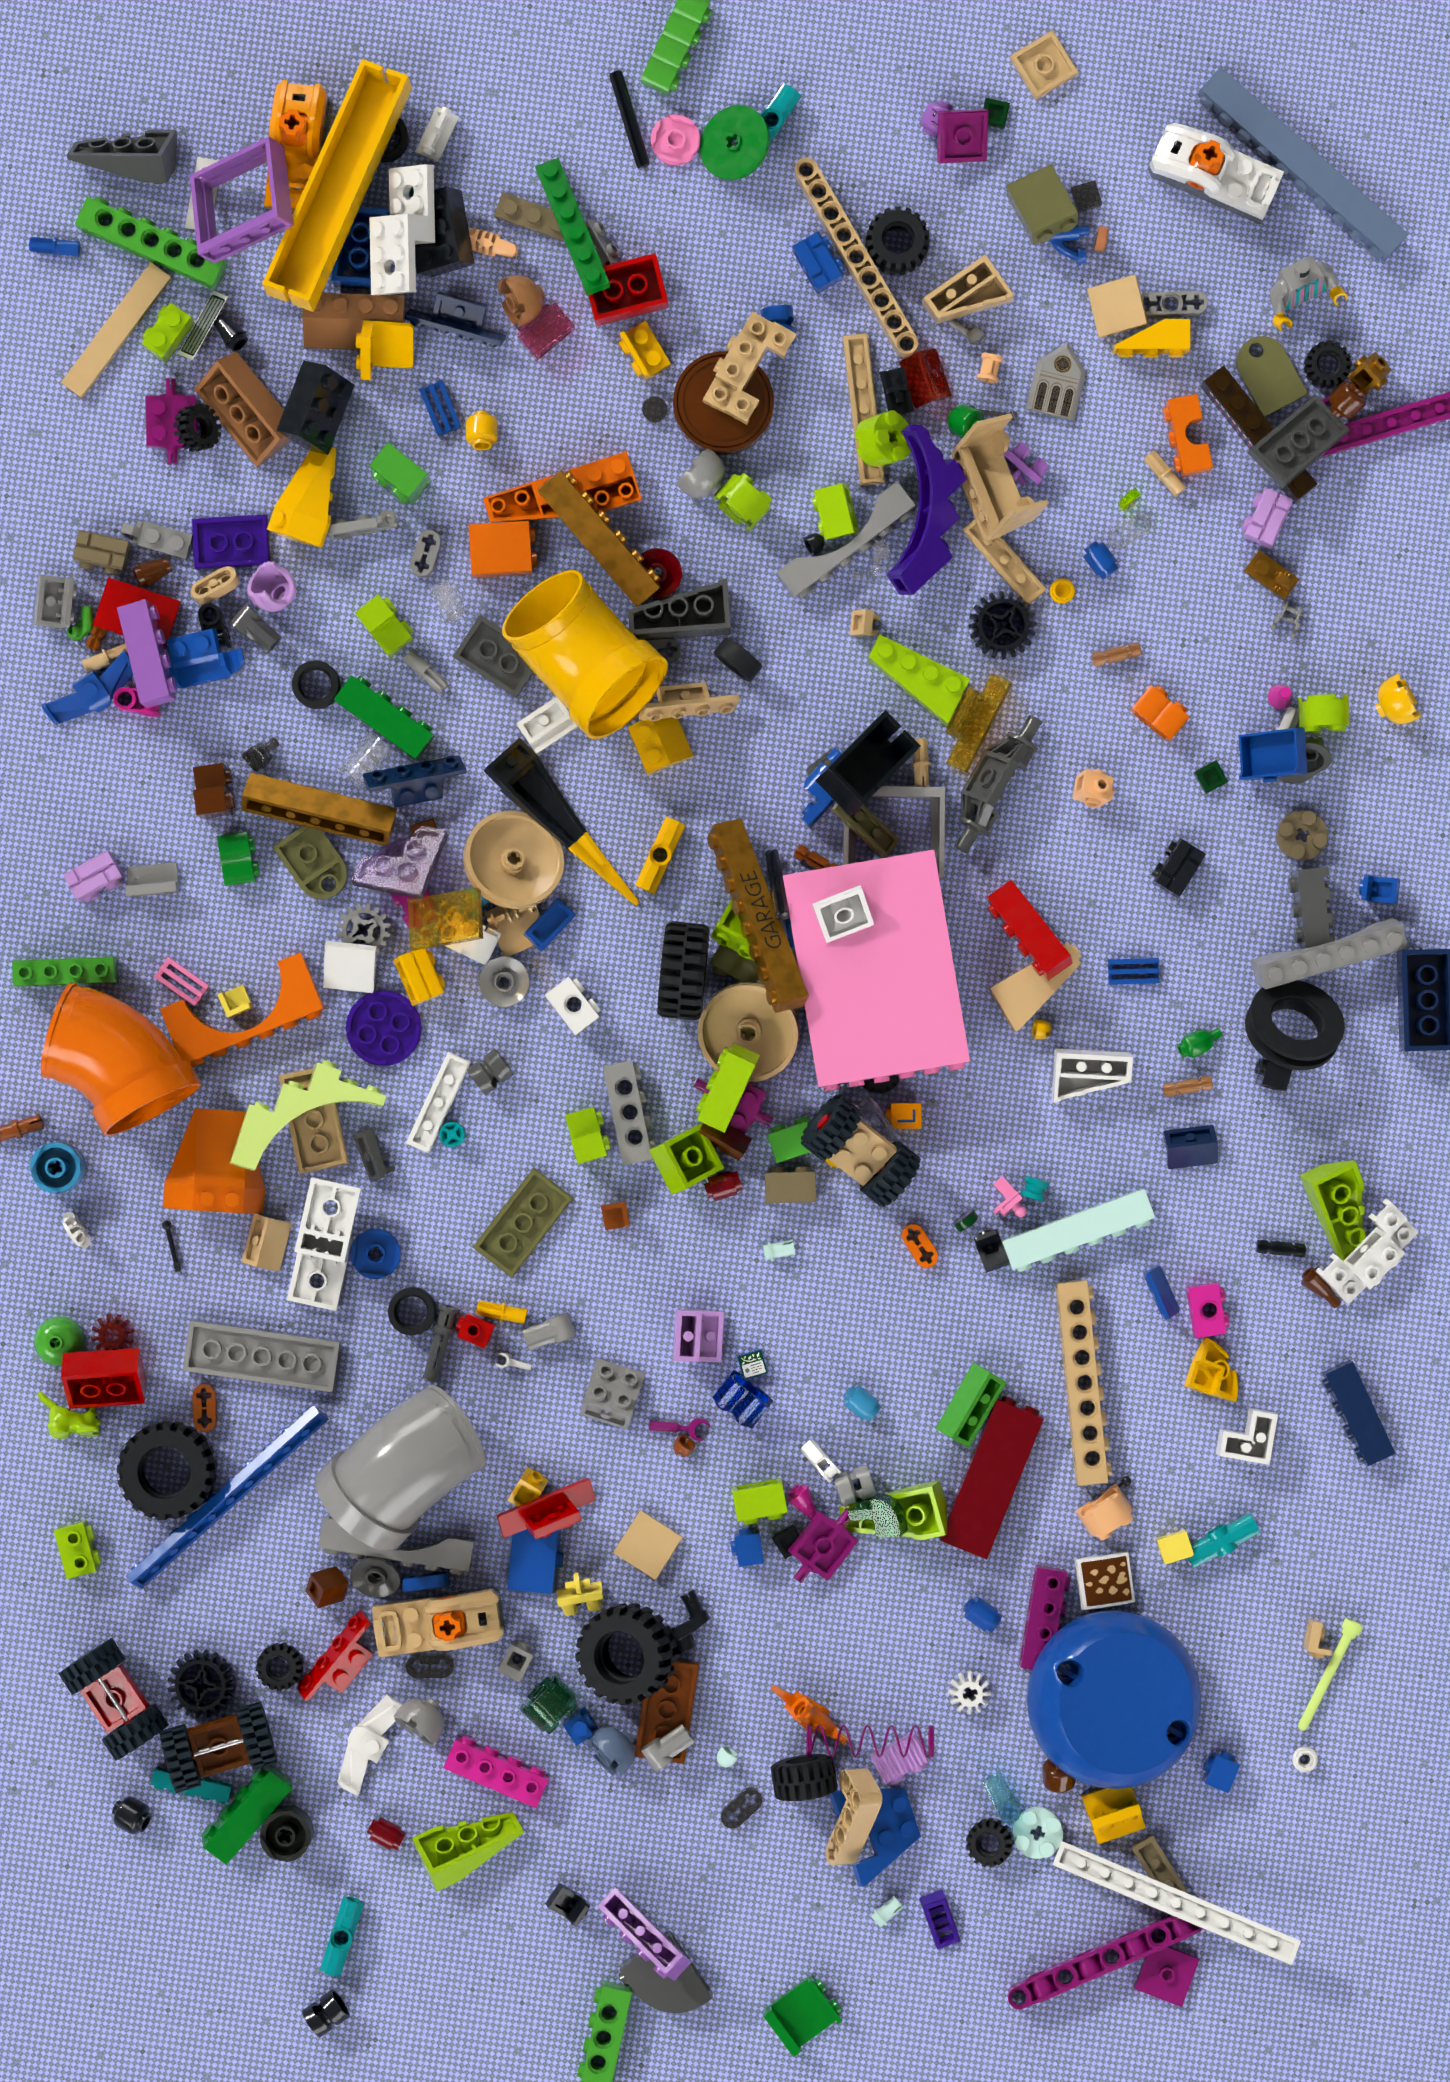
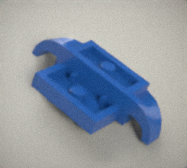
M216 628L166 639L172 662L169 672L170 676L175 679L177 688H187L231 678L245 663L242 648L221 653Z

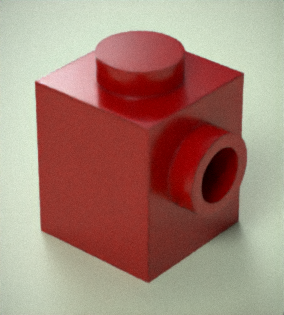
M468 1312L466 1317L460 1316L455 1329L459 1331L457 1337L485 1349L496 1324Z

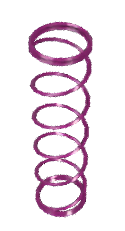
M821 1725L817 1726L812 1741V1726H806L807 1758L812 1757V1750L814 1747L819 1727L821 1728L828 1755L831 1758L834 1757L836 1753L840 1734L843 1727L845 1728V1731L847 1733L852 1755L855 1758L858 1757L860 1753L864 1734L867 1727L870 1730L875 1752L879 1758L882 1757L884 1753L887 1737L891 1727L894 1730L899 1752L903 1758L906 1757L908 1753L912 1733L915 1727L918 1730L925 1756L927 1758L934 1757L935 1745L933 1725H929L928 1727V1755L925 1750L920 1729L917 1725H914L910 1731L904 1755L901 1750L896 1729L893 1725H890L887 1729L880 1755L877 1750L872 1729L869 1725H866L863 1729L859 1748L856 1755L852 1747L848 1729L845 1725H842L840 1727L834 1752L832 1755L828 1747L823 1727Z

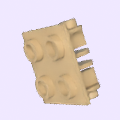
M536 905L523 909L498 906L485 912L490 928L501 933L498 944L504 957H510L534 946L523 934L541 916Z

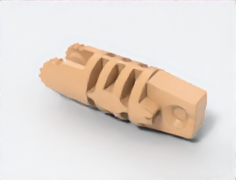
M468 228L472 251L495 258L497 254L513 258L519 253L518 246L512 242L502 240V235L478 228Z

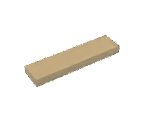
M976 519L962 529V532L1016 595L1023 597L1022 602L1024 604H1031L1047 590L1002 537L986 540L981 534Z

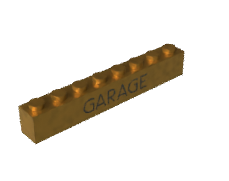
M742 818L713 824L707 836L708 845L715 853L717 869L722 872L725 890L727 893H730L732 898L733 912L740 919L741 933L744 938H747L750 957L752 960H755L758 967V978L760 982L764 983L766 988L767 1002L769 1005H772L775 1013L803 1007L809 994L782 923L776 919L771 894Z

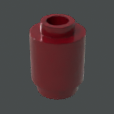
M727 1171L708 1177L709 1183L704 1184L708 1198L713 1197L715 1202L737 1195V1192L743 1190L737 1171L732 1173Z
M382 1817L378 1821L373 1819L367 1831L371 1835L370 1841L388 1850L392 1848L396 1851L406 1832L401 1830L402 1827Z

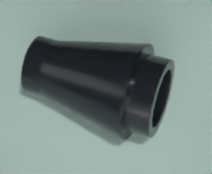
M225 314L217 316L213 325L220 334L226 348L235 352L244 347L248 341L246 331L228 319Z

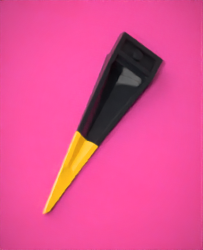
M518 738L485 768L484 772L501 788L500 791L632 904L636 906L639 904L638 899L611 866L576 817L538 755L521 738Z

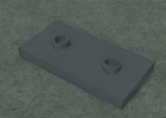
M1315 394L1248 451V454L1283 489L1346 436L1350 429Z

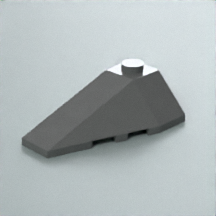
M177 130L145 131V136L133 138L130 137L129 133L122 134V138L108 141L105 137L74 142L67 153V159L140 182L163 184L169 181L175 171L178 134Z

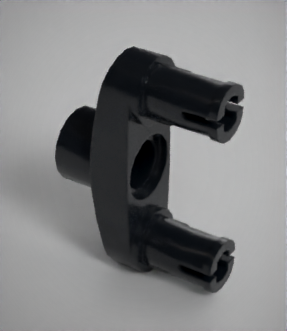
M695 1590L688 1592V1595L686 1593L680 1596L690 1615L689 1620L672 1628V1633L669 1634L671 1640H676L677 1647L673 1649L677 1655L697 1645L691 1633L710 1619L707 1610H703Z

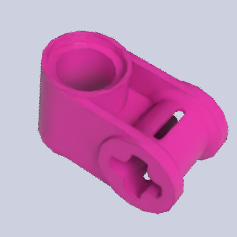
M122 687L114 693L113 702L121 711L150 717H161L159 712L160 705L147 708L140 704L137 689ZM125 693H129L132 696V702L128 706L120 705L119 701L120 697Z

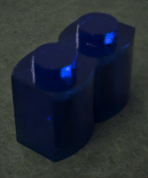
M735 1370L731 1372L712 1397L719 1409L732 1413L740 1425L751 1429L773 1402L770 1396L754 1386L745 1376Z

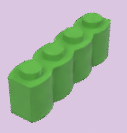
M710 0L676 1L674 9L643 72L641 84L669 96L671 91L676 92L681 81V77L678 75L682 68L686 69L692 57L689 51L693 45L697 46L701 39L702 32L699 30L703 22L707 24L711 18L713 9H710Z

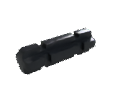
M1257 1240L1256 1252L1262 1254L1270 1252L1272 1255L1291 1256L1292 1254L1295 1257H1305L1306 1245L1302 1243H1295L1293 1245L1291 1242Z

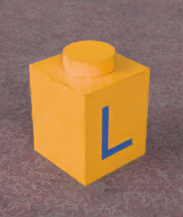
M921 1103L890 1104V1109H885V1123L890 1124V1129L922 1128Z

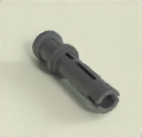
M438 1304L440 1310L437 1322L432 1327L435 1334L424 1375L422 1376L423 1379L438 1382L449 1336H452L455 1332L453 1329L456 1315L460 1313L459 1308L446 1304ZM438 1346H440V1347H439V1350H438L437 1358H436V1361H435V1365L433 1366L434 1360H435V1357H436V1353H437Z

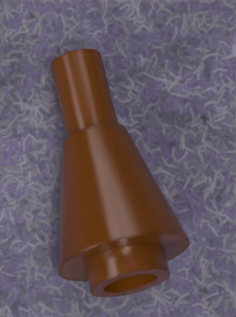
M1310 1267L1302 1274L1301 1285L1320 1297L1325 1298L1333 1308H1337L1341 1304V1300L1331 1291V1287L1315 1272L1320 1267Z

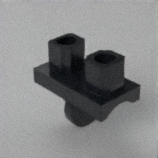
M905 367L881 371L879 374L887 410H894L900 415L914 412Z

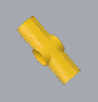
M667 816L665 817L635 886L652 894L656 893L686 825ZM664 849L668 854L667 859L663 862L655 861L653 858L655 850Z

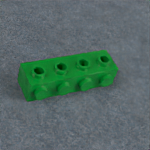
M351 675L333 700L418 761L435 737L431 733L433 728L422 720L419 723L415 722L410 718L412 713L402 705L397 709L390 703L392 698L381 690L375 693L369 688L372 684L359 675L356 679Z
M273 1765L256 1769L246 1787L242 1786L237 1791L235 1800L230 1805L224 1806L218 1815L217 1821L213 1825L209 1824L202 1833L203 1848L226 1865L293 1789L291 1779Z

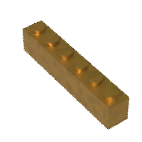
M560 469L539 487L537 491L634 605L638 607L660 588L661 584L658 582L661 579L652 567L647 569L642 563L644 558L635 548L631 550L625 543L628 541L626 536L619 529L615 531L610 526L611 519L602 509L598 511L592 503L595 501L586 490L581 492L575 485L578 483L575 476L569 470L565 473L563 469Z
M250 772L242 794L241 811L386 847L389 846L396 824L397 808L368 802L360 798L344 796L336 792L320 790L312 786L292 783L288 780L271 778L263 774Z

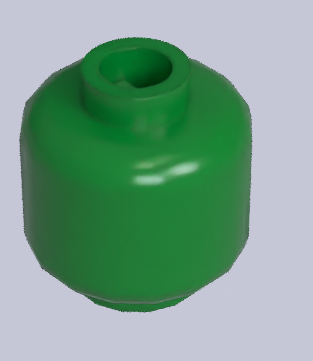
M962 404L949 413L947 419L948 428L952 435L963 438L975 422L985 420L980 410Z

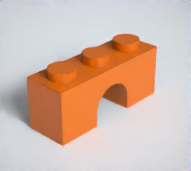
M1198 394L1167 400L1165 407L1162 408L1165 423L1169 422L1171 432H1168V442L1170 447L1175 449L1176 456L1173 457L1175 471L1180 472L1181 478L1210 472L1213 464L1208 443L1193 444L1187 439L1185 434L1187 426L1200 423L1203 418Z

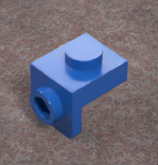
M1364 875L1359 885L1361 899L1367 902L1398 905L1400 879Z

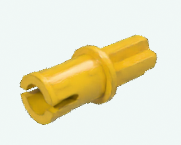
M480 1300L477 1304L476 1314L499 1319V1322L506 1320L524 1325L527 1309L505 1305V1302L497 1304Z

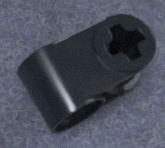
M213 603L203 604L198 610L201 630L216 628L220 648L226 646L227 648H232L230 634L222 610ZM208 609H215L217 612L216 619L212 622H207L204 617L205 612Z

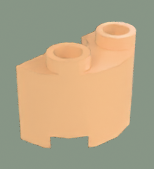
M1117 1483L1102 1492V1495L1097 1500L1087 1502L1075 1511L1089 1534L1094 1537L1098 1536L1100 1540L1109 1538L1113 1530L1119 1526L1128 1525L1134 1518L1131 1514L1133 1511L1132 1506Z

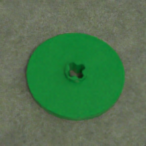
M735 105L719 111L708 122L701 136L700 155L703 164L710 173L723 180L733 181L749 176L761 165L767 155L770 144L768 125L760 113L748 106ZM733 140L738 141L737 146L731 144Z

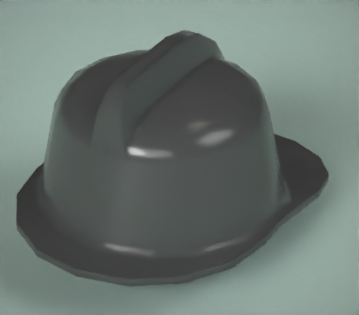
M1305 737L1308 774L1278 778L1285 783L1297 784L1309 780L1328 768L1332 762V755L1325 748L1321 737Z

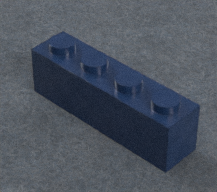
M1347 1360L1322 1372L1324 1379L1321 1380V1383L1326 1393H1331L1335 1402L1331 1403L1336 1415L1338 1417L1342 1416L1345 1422L1342 1428L1348 1440L1353 1439L1356 1448L1353 1449V1452L1358 1462L1363 1461L1365 1465L1370 1466L1396 1454L1353 1361Z

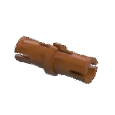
M40 1114L19 1121L14 1119L11 1120L10 1124L0 1126V1142L15 1137L20 1139L23 1138L24 1134L44 1129V1124L40 1122L42 1121Z

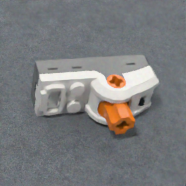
M1178 123L1166 126L1148 167L1152 178L1259 225L1265 217L1284 171L1234 150L1229 142L1217 135Z

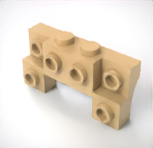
M752 311L742 331L739 332L737 337L732 336L728 342L726 349L729 352L725 359L720 358L715 365L713 371L716 372V375L703 398V402L747 425L749 418L759 404V400L744 392L762 360L766 349L784 359L797 334L776 322L772 323Z

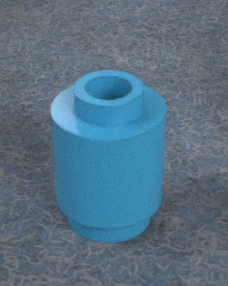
M860 1385L856 1388L851 1386L843 1396L845 1399L843 1405L862 1420L866 1419L870 1422L881 1409V1405L877 1403L878 1400Z

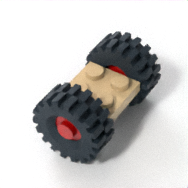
M841 1094L835 1095L832 1099H828L827 1103L823 1104L818 1112H815L812 1120H809L808 1127L804 1129V1135L801 1136V1144L820 1160L825 1161L828 1158L860 1184V1191L881 1207L888 1206L892 1200L898 1199L899 1194L904 1193L907 1185L911 1184V1179L916 1176V1170L920 1167L921 1159L900 1141L889 1142L860 1118L862 1115L860 1109Z

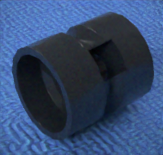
M333 1989L320 1997V2003L313 2002L302 2010L306 2023L319 2038L332 2030V2024L339 2025L350 2017L349 2010L344 2001Z

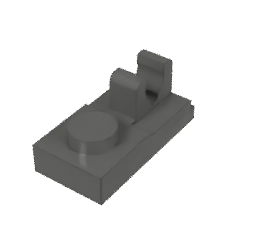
M372 1128L353 1135L370 1183L385 1177V1174L395 1170V1166H384V1159L390 1157V1153L380 1154L379 1140L373 1133Z

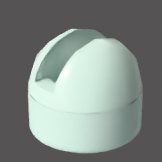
M722 1745L717 1753V1762L725 1768L731 1767L739 1758V1755L726 1745Z

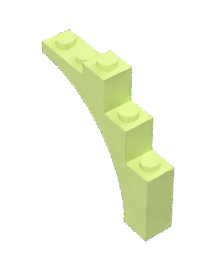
M323 1060L322 1064L317 1062L314 1066L307 1091L303 1090L304 1085L289 1081L288 1084H282L273 1112L269 1111L270 1106L260 1102H255V1105H248L229 1163L255 1171L264 1150L273 1137L287 1123L302 1113L322 1105L339 1102H358L382 1107L384 1106L386 1096L381 1094V1089L373 1086H367V1089L358 1087V1082L349 1078H343V1081H340L339 1077L342 1070L336 1069L337 1064L326 1060Z

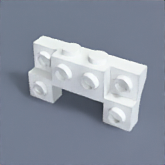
M1386 1198L1382 1202L1386 1207L1377 1216L1372 1213L1368 1216L1378 1228L1376 1227L1344 1261L1333 1253L1330 1256L1333 1262L1324 1271L1320 1268L1315 1271L1348 1305L1365 1287L1371 1290L1373 1286L1378 1285L1382 1281L1383 1276L1400 1262L1405 1254L1402 1249L1419 1233L1407 1221V1218Z

